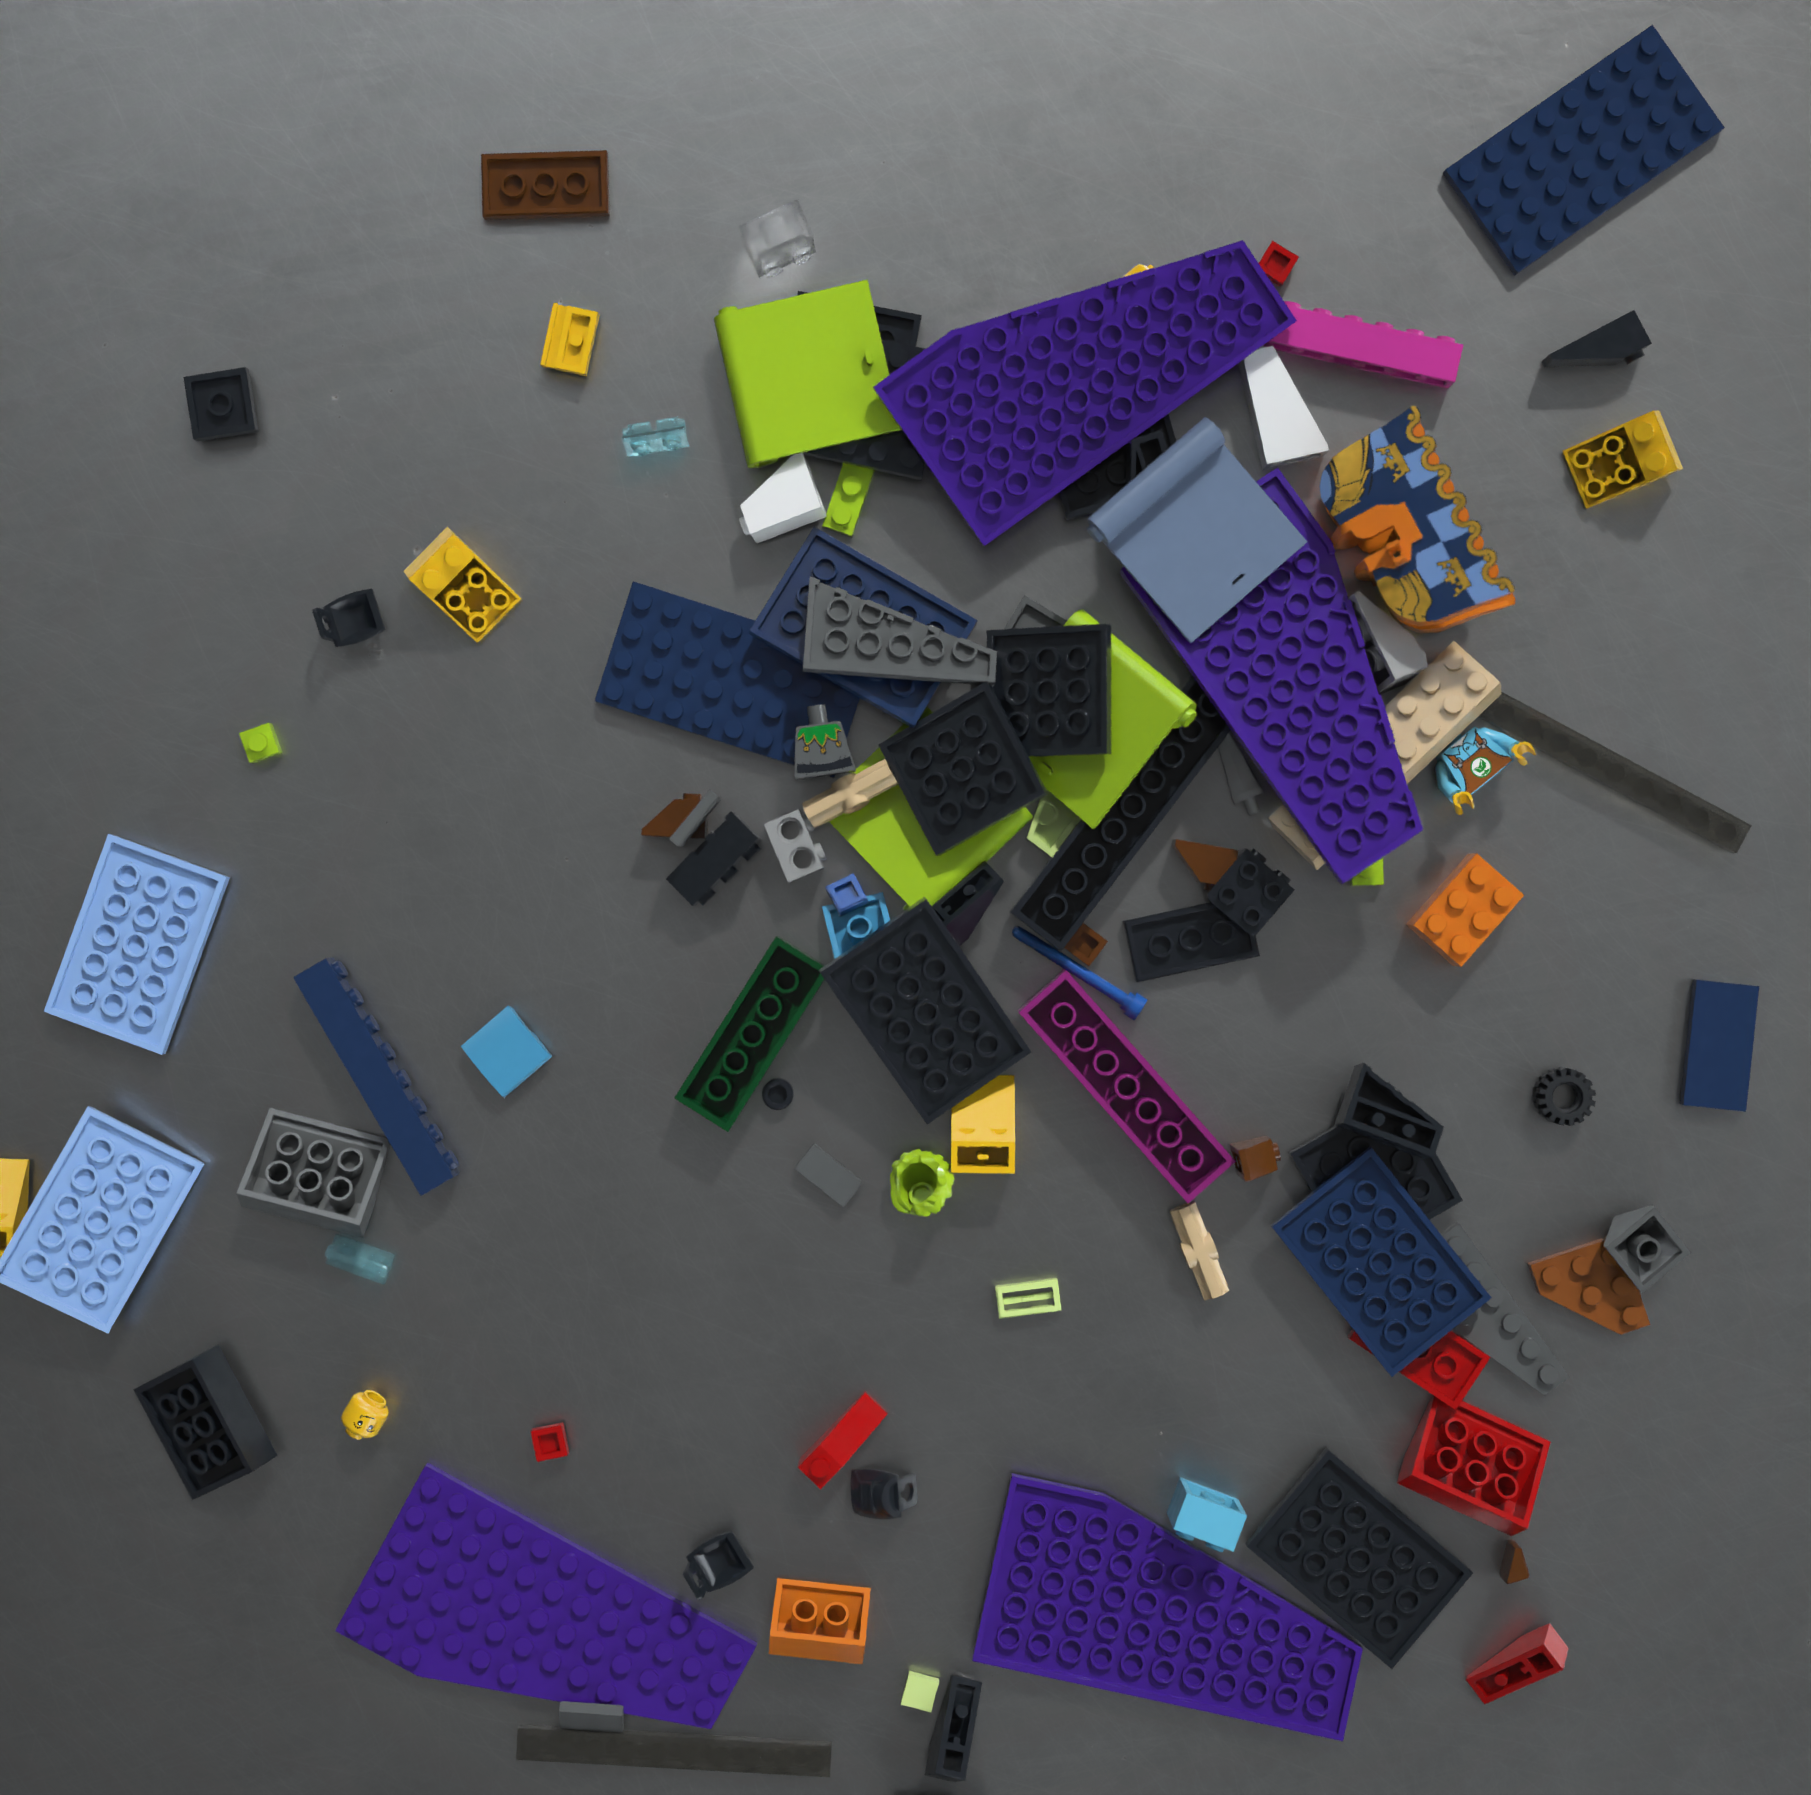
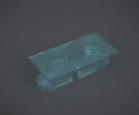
M675 416L673 418L656 420L657 430L654 431L651 430L650 421L628 424V428L622 429V440L627 456H645L649 453L666 450L675 451L679 448L689 447L685 419H678V416Z
M336 1233L332 1245H329L325 1252V1257H327L325 1264L385 1285L395 1254Z

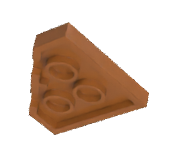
M1606 1237L1527 1263L1538 1294L1620 1335L1650 1325L1639 1290L1603 1246Z

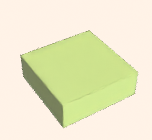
M909 1671L901 1698V1705L931 1713L939 1685V1678Z

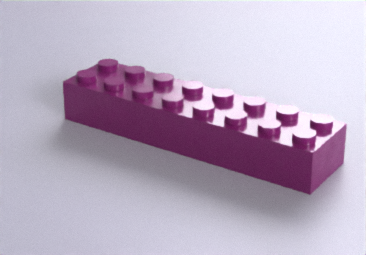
M1063 969L1017 1010L1187 1203L1191 1202L1236 1162L1067 970Z

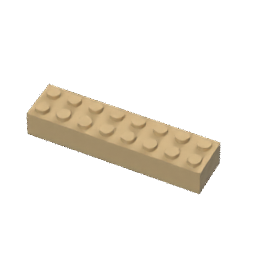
M1455 641L1443 650L1428 667L1420 672L1385 706L1395 738L1394 744L1407 784L1502 694L1501 682ZM1284 804L1281 805L1268 818L1272 827L1318 870L1325 862Z

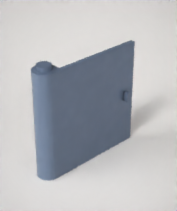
M1206 417L1087 519L1090 526L1086 528L1090 536L1097 543L1102 541L1190 644L1307 543L1306 539L1224 445V435Z

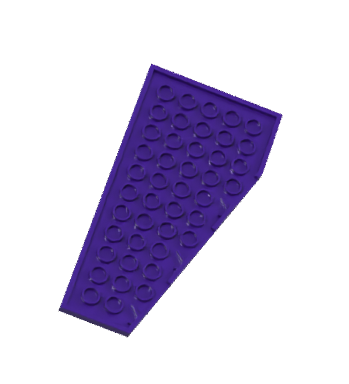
M1242 240L1186 259L1154 267L1109 281L1105 284L951 330L875 385L873 390L978 540L985 546L1297 320Z
M1277 467L1256 482L1306 539L1307 543L1191 644L1125 567L1120 569V574L1340 885H1343L1422 832L1423 827L1394 744L1395 738L1381 695L1378 693L1364 649L1365 643L1351 600H1348L1334 554L1336 552L1334 545Z
M427 1463L423 1468L335 1630L419 1677L557 1702L569 1701L624 1706V1714L712 1729L757 1646V1642L430 1463Z
M1011 1473L972 1661L1343 1741L1363 1651L1359 1643L1105 1493Z

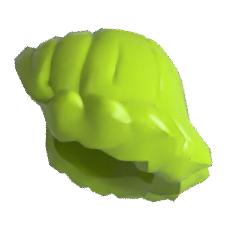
M916 1149L910 1153L904 1152L900 1159L892 1164V1172L890 1174L892 1204L898 1211L914 1216L929 1217L931 1213H938L944 1206L946 1198L951 1197L954 1175L949 1172L950 1164L944 1161L943 1156L933 1154L932 1151Z

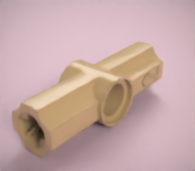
M886 759L857 774L851 773L839 778L831 784V788L803 802L802 805L814 828H817L843 813L850 814L860 810L870 802V799L898 785V782Z
M1196 1202L1184 1203L1169 1210L1181 1240L1179 1244L1189 1269L1193 1271L1204 1301L1224 1295L1229 1291L1228 1284L1217 1260L1219 1255L1210 1233L1206 1231Z

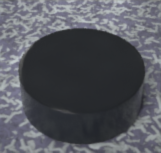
M783 1078L771 1079L762 1090L764 1103L773 1110L785 1109L790 1105L794 1097L792 1085Z

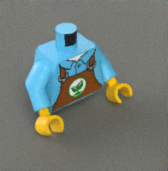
M1474 726L1465 734H1459L1436 757L1435 771L1438 789L1451 803H1454L1456 814L1462 815L1463 810L1460 805L1466 803L1473 809L1472 794L1514 761L1512 756L1516 757L1520 765L1525 766L1528 762L1522 754L1530 752L1536 755L1535 750L1529 742H1519L1504 733L1485 727L1478 729Z

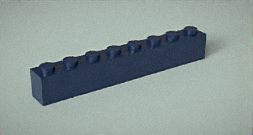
M334 957L325 958L293 978L417 1191L422 1196L460 1174L457 1169L459 1162L451 1150L446 1151L441 1142L443 1135L435 1123L431 1124L425 1115L428 1110L423 1100L419 1096L415 1097L409 1086L412 1083L404 1069L399 1070L393 1059L396 1058L394 1050L388 1042L383 1043L378 1034L380 1027L371 1014L367 1015L363 1009L362 1004H364V1000L360 992L355 987L351 988L346 979L348 976L346 968L341 961H335Z

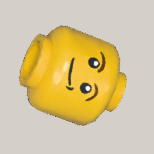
M371 1390L354 1394L341 1416V1421L346 1427L345 1432L357 1440H361L362 1437L372 1438L376 1436L389 1414L386 1399Z

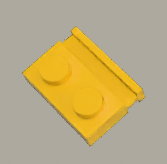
M553 303L540 365L544 368H553L558 371L587 377L600 316L599 313Z

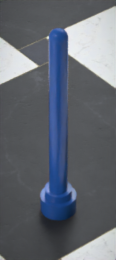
M1020 926L1013 928L1012 935L1014 938L1121 1005L1120 1008L1124 1010L1123 1014L1132 1020L1137 1018L1148 999L1136 993L1134 995L1131 992L1128 994L1024 928Z

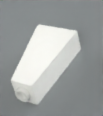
M1261 346L1238 364L1262 470L1323 457L1329 451L1328 444L1273 346L1265 348Z

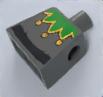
M825 704L807 707L809 725L796 727L795 779L802 780L856 772L841 721L828 722Z

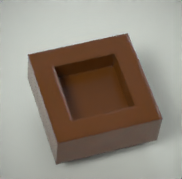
M1083 923L1064 948L1087 966H1090L1108 941Z

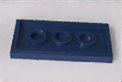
M1693 979L1680 1097L1681 1105L1746 1112L1759 986Z

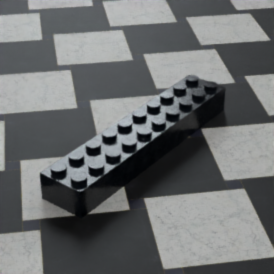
M1192 675L1180 689L1197 704L1195 709L1197 715L1192 723L1187 727L1181 726L1171 729L1095 829H1092L1082 819L1078 822L1010 910L1012 915L1059 951L1063 950L1231 731Z

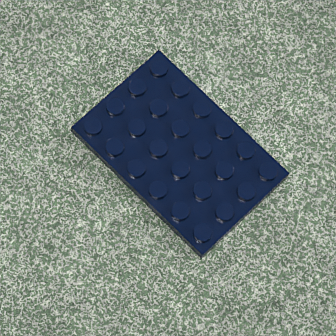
M813 527L749 630V634L803 665L810 576L819 579L821 583L831 587H839L846 590L848 594L863 600H871L913 617L915 621L925 625H933L940 628L942 632L957 638L968 639L978 620L818 528ZM817 673L912 728L915 727L942 683Z
M1368 1147L1270 1225L1391 1377L1396 1375L1492 1298L1371 1147Z

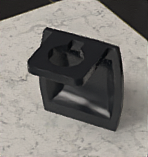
M372 588L342 596L324 606L323 609L318 607L312 609L321 638L334 642L335 647L356 644L386 630ZM322 619L324 620L325 623L328 624V627H329L328 630H326V628H325V626H324V624H323Z
M852 1470L851 1502L854 1514L873 1519L901 1518L902 1511L915 1506L918 1502L916 1474L909 1473L899 1478V1475L884 1470ZM908 1483L910 1494L908 1499L905 1500V1498H901V1492L904 1491Z
M729 1531L709 1539L686 1556L688 1564L683 1572V1576L696 1598L700 1600L705 1596L706 1591H715L736 1582L750 1572L754 1566L734 1533ZM694 1574H696V1576L698 1577L697 1582H698L699 1587L697 1586V1584H696L695 1581H694V1578H693V1575H694Z

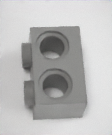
M798 809L764 824L788 883L824 869L822 862L826 861L827 858L821 844L817 843L814 845L810 833L815 831L806 814L802 815ZM787 822H796L800 828L799 835L792 840L786 839L782 833L783 826ZM802 850L808 851L812 857L810 866L805 869L798 868L794 862L795 855Z

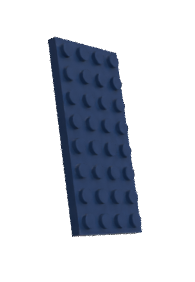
M1652 24L1445 169L1443 175L1515 276L1713 138L1725 127Z
M633 581L595 702L795 766L796 727L809 725L807 707L825 704L828 722L841 721L847 739L860 698L817 673L803 672L802 664L750 635L749 630L756 620Z

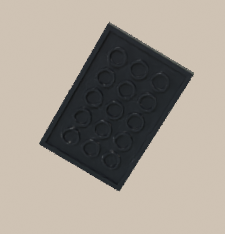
M925 897L819 970L927 1125L1031 1053L1029 1047Z
M1327 1447L1245 1543L1251 1551L1391 1669H1393L1473 1574L1470 1568Z

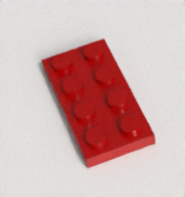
M1352 1329L1347 1337L1372 1354ZM1450 1331L1399 1371V1373L1456 1410L1491 1357Z

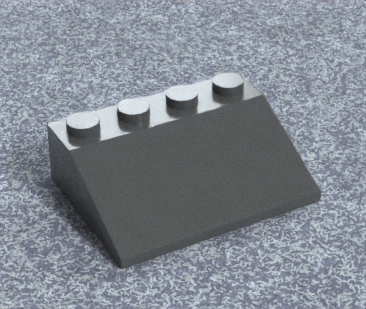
M269 1108L236 1194L241 1207L363 1238L375 1206L391 1144L385 1137Z

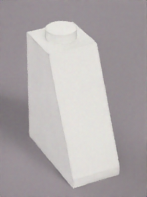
M803 453L792 455L740 505L744 516L739 518L744 534L746 536L751 535L758 544L827 517L810 466Z

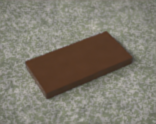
M607 150L481 154L482 209L485 220L610 216Z

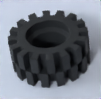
M1559 1067V1069L1552 1068L1548 1070L1549 1073H1543L1540 1076L1541 1081H1536L1534 1085L1537 1087L1536 1092L1532 1094V1097L1536 1098L1534 1106L1540 1110L1538 1113L1542 1117L1558 1125L1572 1126L1575 1125V1122H1583L1585 1115L1590 1116L1592 1111L1589 1109L1591 1106L1595 1107L1596 1101L1592 1100V1096H1596V1092L1591 1089L1593 1084L1585 1078L1586 1075L1565 1067ZM1568 1084L1575 1091V1101L1570 1107L1562 1109L1555 1105L1553 1092L1558 1086Z

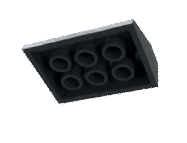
M219 1345L133 1389L192 1500L255 1471L278 1456Z

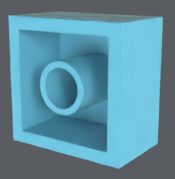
M1179 1478L1167 1510V1515L1173 1529L1176 1530V1535L1189 1541H1193L1194 1537L1206 1541L1205 1545L1218 1552H1223L1224 1549L1234 1552L1247 1518V1514L1239 1499L1183 1478Z

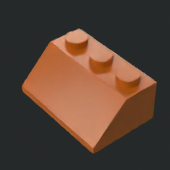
M777 1578L769 1639V1654L863 1664L871 1588Z

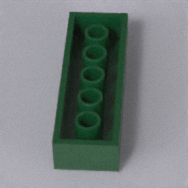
M776 936L674 1099L729 1132L825 979L819 970L825 965L783 938Z

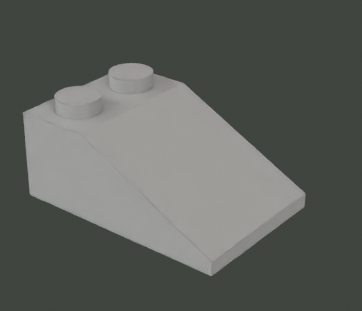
M1361 592L1353 593L1348 598V600H1351L1365 643L1364 649L1379 695L1405 685L1428 667L1424 650L1417 644L1415 638Z

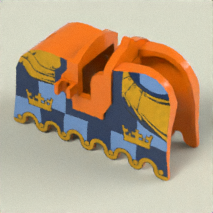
M1412 406L1386 425L1336 454L1322 473L1320 494L1330 518L1337 527L1330 538L1334 548L1345 550L1358 546L1362 552L1372 554L1354 569L1355 577L1361 581H1370L1373 586L1378 585L1390 614L1404 628L1421 634L1440 633L1479 616L1515 605L1516 599L1513 595L1515 587L1509 578H1497L1499 574V569L1496 565L1497 554L1493 549H1483L1484 541L1481 537V524L1476 520H1468L1469 512L1465 508L1467 504L1466 496L1462 492H1454V484L1450 480L1452 475L1451 469L1447 464L1440 463L1439 456L1434 452L1436 441L1432 436L1425 435L1424 428L1420 424V411L1418 407ZM1395 552L1401 553L1400 556L1394 557Z

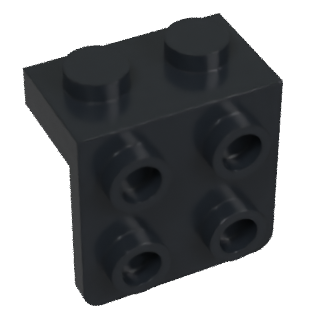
M1247 848L1241 849L1234 863L1207 893L1208 900L1249 935H1256L1295 890L1289 885L1291 880L1280 870L1275 869L1273 871L1265 864L1267 859L1254 848L1250 851Z

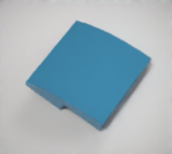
M509 1005L461 1045V1048L479 1071L504 1098L552 1057L536 1034L528 1029L516 1011Z

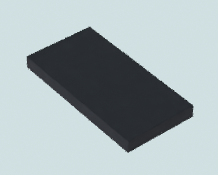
M1211 902L1123 921L1136 982L1260 956L1256 935L1247 934Z

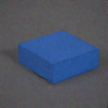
M854 873L826 886V892L839 916H843L868 903V899Z

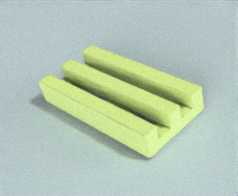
M1057 1278L995 1286L999 1319L1062 1311ZM1052 1287V1291L1010 1297H1003L1002 1293ZM1054 1298V1304L1004 1310V1305Z

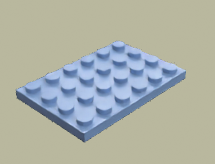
M108 834L44 1012L155 1053L166 1054L230 877L113 834Z
M88 1105L0 1258V1283L101 1331L109 1333L203 1168L204 1163Z

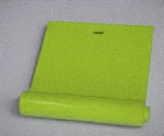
M868 279L737 309L736 306L720 309L718 311L719 315L714 317L748 468L765 467L776 463L778 458L901 430L873 390L875 385L889 376Z
M1080 609L1067 620L1064 626L1100 623L1085 610ZM1111 633V754L1029 758L1045 788L1092 829H1095L1171 729L1181 726L1187 727L1192 723L1197 715L1195 711L1197 704Z
M927 707L919 720L933 712ZM903 724L889 738L901 732L902 730L908 728L909 726ZM880 747L856 769V772L852 773L857 774L884 760L885 757ZM899 784L873 797L860 810L850 814L843 813L829 822L907 903L903 907L906 910L923 897L933 906L984 861L987 862L1033 818V815L1025 807L940 856L935 855Z

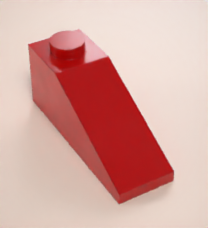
M865 1391L800 1457L798 1468L821 1489L846 1464L888 1413Z
M1548 1623L1522 1635L1467 1675L1466 1681L1485 1705L1562 1671L1569 1648L1552 1625Z

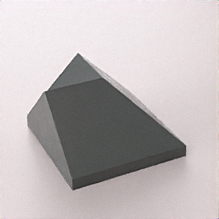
M1653 1205L1614 1216L1603 1245L1641 1293H1644L1691 1253Z

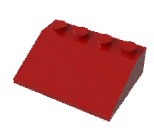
M1432 1395L1406 1451L1397 1484L1509 1536H1514L1528 1529L1551 1442L1464 1401L1455 1410Z

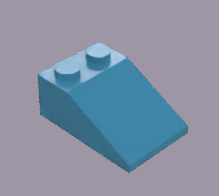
M883 892L866 896L868 899L867 904L843 916H839L833 904L822 906L834 959L890 921Z

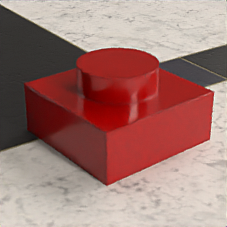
M1272 241L1261 258L1259 265L1269 280L1281 287L1299 256Z
M563 1422L532 1428L531 1436L537 1462L569 1455L570 1452Z

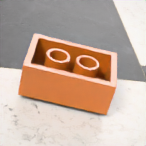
M1477 853L1467 854L1406 925L1452 966L1462 967L1523 898L1524 894Z

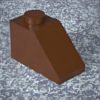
M683 793V799H674L642 828L641 835L671 837L701 801L702 794ZM709 816L692 835V839H705L708 835Z
M1179 839L1172 840V848L1198 883H1204V890L1210 891L1238 856V850Z
M1268 1136L1230 1144L1233 1159L1236 1161L1234 1163L1236 1174L1245 1182L1278 1170L1276 1161H1281L1277 1142L1272 1143L1271 1138Z

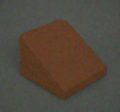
M1512 1539L1507 1540L1499 1573L1506 1584L1528 1579L1530 1576L1522 1548Z

